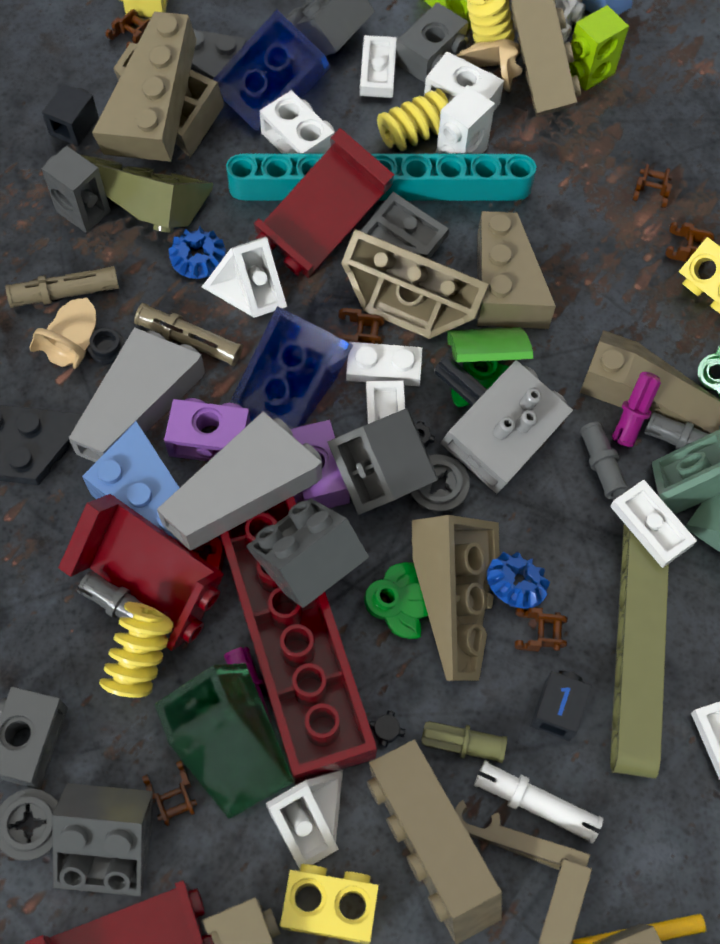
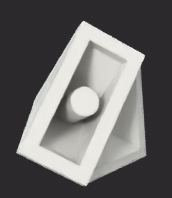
M267 237L232 247L202 286V288L253 318L287 307Z
M343 770L305 780L266 803L268 811L299 869L301 864L313 865L339 850L336 838Z

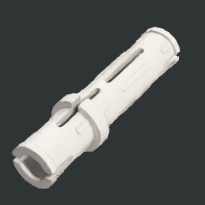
M486 760L483 762L479 771L495 778V781L492 782L477 775L474 782L475 787H480L507 800V806L517 809L519 806L588 840L591 844L594 843L598 833L584 827L582 823L585 822L601 830L603 817L596 816L530 784L529 778L520 775L518 778L490 764Z

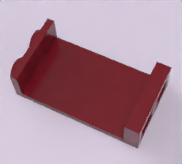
M341 128L330 138L331 147L265 221L263 222L258 218L254 222L255 231L258 234L255 237L256 240L267 237L271 252L276 249L284 256L285 259L282 262L297 276L302 272L306 277L310 278L393 185L394 174Z
M112 494L86 503L58 567L70 577L90 568L111 584L119 588L124 586L131 590V595L139 601L165 614L173 622V631L167 644V648L171 651L186 641L192 643L199 636L204 627V623L201 620L205 612L211 609L218 600L220 590L217 588L224 576L221 571L190 551Z
M182 880L175 883V889L55 936L41 935L26 941L25 944H214L211 933L204 935L199 917L205 915L206 912L198 888L190 890L189 885Z

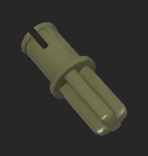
M432 721L425 723L421 738L422 745L459 753L462 759L465 758V755L494 760L498 763H503L507 745L506 736L501 737L470 730V725L460 728Z

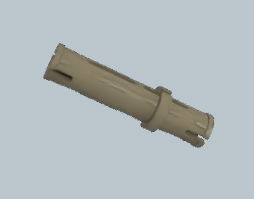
M111 266L59 277L46 278L45 275L38 276V280L5 285L10 308L40 302H43L44 305L52 304L51 300L119 289L115 267Z
M142 303L136 311L134 317L136 325H141L161 334L167 341L172 342L175 340L179 343L190 345L199 352L227 362L231 366H235L241 357L243 345L234 343L211 331L186 322L177 313L170 315L150 307L146 303ZM163 321L174 327L182 329L183 333H179L175 330L161 325L160 322ZM194 336H198L202 339L218 345V347L214 348L210 345L194 339Z

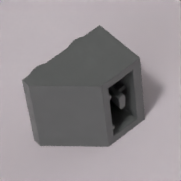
M305 0L306 3L302 7L295 8L285 17L287 23L278 32L283 38L319 58L337 52L375 11L368 0Z
M408 408L327 441L358 515L438 480Z
M311 498L294 505L286 517L275 525H270L260 530L256 535V539L246 545L250 553L284 594L302 608L369 558L348 519Z
M67 783L52 814L53 888L141 897L152 833L153 791Z

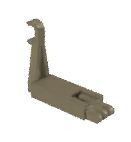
M464 800L460 801L455 811L470 837L560 870L539 944H571L592 869L587 867L590 855L500 826L499 812L491 816L492 822L488 828L482 829L468 824L463 820L464 814L468 811Z

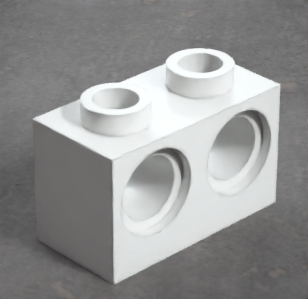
M292 90L259 110L261 133L282 154H325L331 147L330 138L335 133L331 124L317 116L313 112L311 105L306 100H301Z

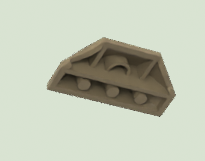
M354 229L341 262L364 312L371 315H379L390 323L428 339L474 320L490 285L456 269Z

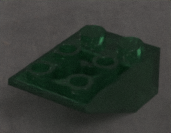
M246 663L213 665L154 704L170 746L228 819L237 816L294 783Z

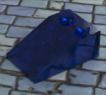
M276 10L213 80L218 82L223 100L257 132L261 129L259 110L291 90L301 98L312 89L331 67L325 54L284 15Z
M277 306L230 403L249 409L251 420H254L264 411L273 420L276 418L282 420L290 429L301 427L336 380L353 344Z

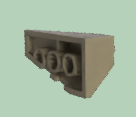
M453 515L412 520L413 563L446 680L479 681L487 638L486 630L482 626L485 609L492 608L494 598L493 595L488 593L487 570L492 560L500 556L499 522Z

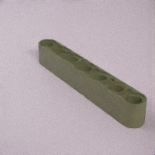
M625 524L623 526L610 768L613 773L656 779L661 762L669 564L662 568Z

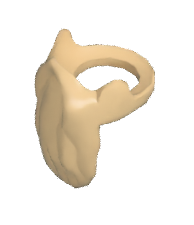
M500 39L494 42H478L468 49L462 50L457 55V57L463 58L477 67L500 65L501 76L504 80L503 88L506 92L511 91L513 78L522 74V68L515 61L520 53L519 44L509 39Z
M86 297L71 300L63 305L47 329L38 328L35 330L30 344V351H44L50 362L61 367L73 364V369H76L85 357V352L90 345V337L96 327L94 305Z

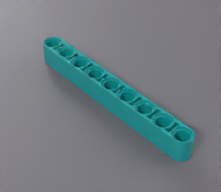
M236 154L226 164L229 192L234 198L243 201H283L324 154ZM371 154L394 174L393 185L379 201H386L392 192L406 201H518L527 198L531 193L536 172L535 161L524 154Z

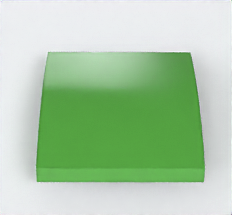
M520 327L447 331L448 345L452 346V357L455 362L533 359V349L526 332Z

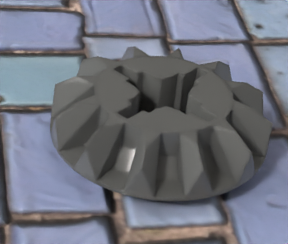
M438 454L430 455V461L438 477L437 481L447 475L445 482L447 490L439 489L437 492L430 494L432 483L411 492L410 497L414 498L420 509L432 510L434 514L440 511L452 512L455 507L464 503L470 487L468 473L463 465L452 457Z
M24 789L9 796L0 806V849L13 859L33 861L36 858L49 854L53 848L52 814L58 801L52 795L40 789ZM29 807L33 818L47 822L33 830L31 843L25 831L12 828L13 826H19V823L26 822Z

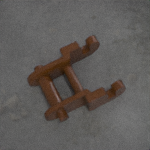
M132 9L122 19L117 17L112 22V30L106 29L105 35L108 39L114 40L119 34L125 33L128 30L134 34L132 38L133 43L138 44L150 18L144 21L138 17V11ZM135 23L139 25L137 29H134L131 26ZM130 41L127 42L126 48L131 43Z
M646 163L645 169H640L639 173L643 174V176L638 178L632 200H638L639 191H642L644 186L661 189L660 195L663 196L661 207L666 208L672 184L667 183L673 177L669 175L670 168H667L664 173L649 169V164ZM647 176L661 179L663 182L659 184L646 180Z
M672 222L669 231L674 235L686 237L688 245L687 247L680 246L677 252H674L673 246H668L665 255L670 259L686 262L687 258L689 259L698 249V247L693 246V241L702 244L707 237L714 241L715 236L712 232L694 228V224L684 222L681 228H677L678 223Z
M342 308L339 310V318L344 320L346 315H348L351 322H357L358 329L355 336L344 334L336 336L335 344L337 346H342V342H346L347 348H349V342L382 344L383 340L378 336L379 327L385 323L383 317L362 314V309ZM363 326H371V333L362 334Z
M533 607L529 608L528 611H524L523 608H516L517 616L534 618L538 622L537 641L529 640L527 643H523L522 640H516L514 645L516 649L539 652L541 647H552L555 651H560V648L567 646V641L562 640V624L568 622V617L561 615L560 612L544 614L543 608ZM544 623L553 624V638H544Z
M182 760L176 762L182 778V782L179 784L180 787L162 795L155 793L149 776H142L143 782L146 785V791H153V803L157 802L161 814L157 815L158 821L164 820L166 826L170 825L169 818L189 810L191 815L195 814L193 807L197 805L196 799L190 800L186 790L192 786ZM182 793L185 802L166 810L163 801Z

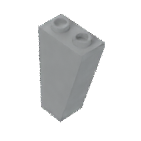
M134 327L69 436L76 455L96 462L135 421H137L145 434L171 409L173 399L180 400L203 377L205 369L202 355L190 345H177L167 341L161 334L155 331L145 332Z
M263 411L157 509L162 525L191 551L317 484L322 479V459L308 443L302 445L293 437L290 428L279 418L273 420Z

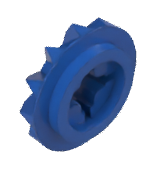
M201 227L197 231L192 232L185 229L182 236L174 237L173 245L169 248V258L172 267L179 274L193 279L209 277L226 255L223 239H219L214 230L206 232ZM200 246L203 247V255L200 253L194 256L191 255V248L197 250Z
M503 552L497 559L492 560L487 570V581L493 593L506 604L517 608L528 609L541 604L547 596V589L550 581L544 578L545 568L535 567L533 565V558L525 560L519 552L512 556ZM517 574L523 575L525 577L521 583L518 582L515 586L513 584L515 576Z

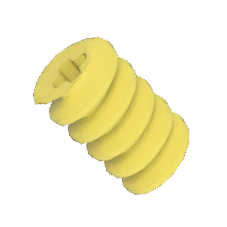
M467 0V10L475 43L494 42L500 39H509L514 42L515 31L513 29L509 0Z
M436 88L435 91L431 90L425 93L424 97L418 96L413 98L412 102L402 103L400 108L395 106L388 113L382 112L378 114L377 124L384 143L389 148H392L395 144L402 152L406 150L405 139L412 146L418 144L417 134L424 141L430 138L429 128L433 134L438 135L441 109L449 103L444 92Z
M126 602L124 609L134 615L133 618L121 617L119 624L128 629V633L118 632L114 635V640L123 645V648H110L109 656L117 660L118 663H106L104 665V671L113 676V679L102 678L99 684L109 693L129 698H140L148 696L152 692L153 683L151 681L158 674L156 665L162 662L163 653L161 650L167 647L168 638L165 634L172 631L173 622L169 617L153 607L137 602Z

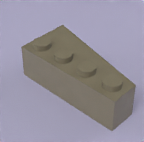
M509 0L511 1L510 6L514 28L516 31L518 30L519 34L518 42L523 64H526V78L536 117L574 107L577 103L576 97L581 96V88L578 76L571 77L569 63L574 62L570 41L564 43L561 29L566 28L563 8L556 9L555 0Z
M164 12L153 13L92 132L103 155L171 162L197 41L189 15Z
M415 739L369 762L372 779L368 780L367 784L371 794L378 805L383 802L385 803L391 815L386 818L388 825L397 842L404 841L410 853L407 856L408 863L419 882L424 881L430 893V896H428L430 905L440 922L444 921L454 943L459 944L501 921L502 892Z

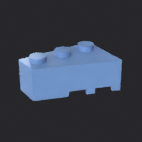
M135 421L82 476L90 494L95 499L112 494L180 542L162 525L157 509L179 489V486L137 421Z

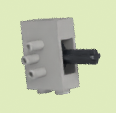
M450 356L444 357L434 369L438 377L472 406L448 431L440 444L496 494L512 479L573 411L561 394L550 390L539 380L534 370L528 366H523L517 360L510 365L488 390Z

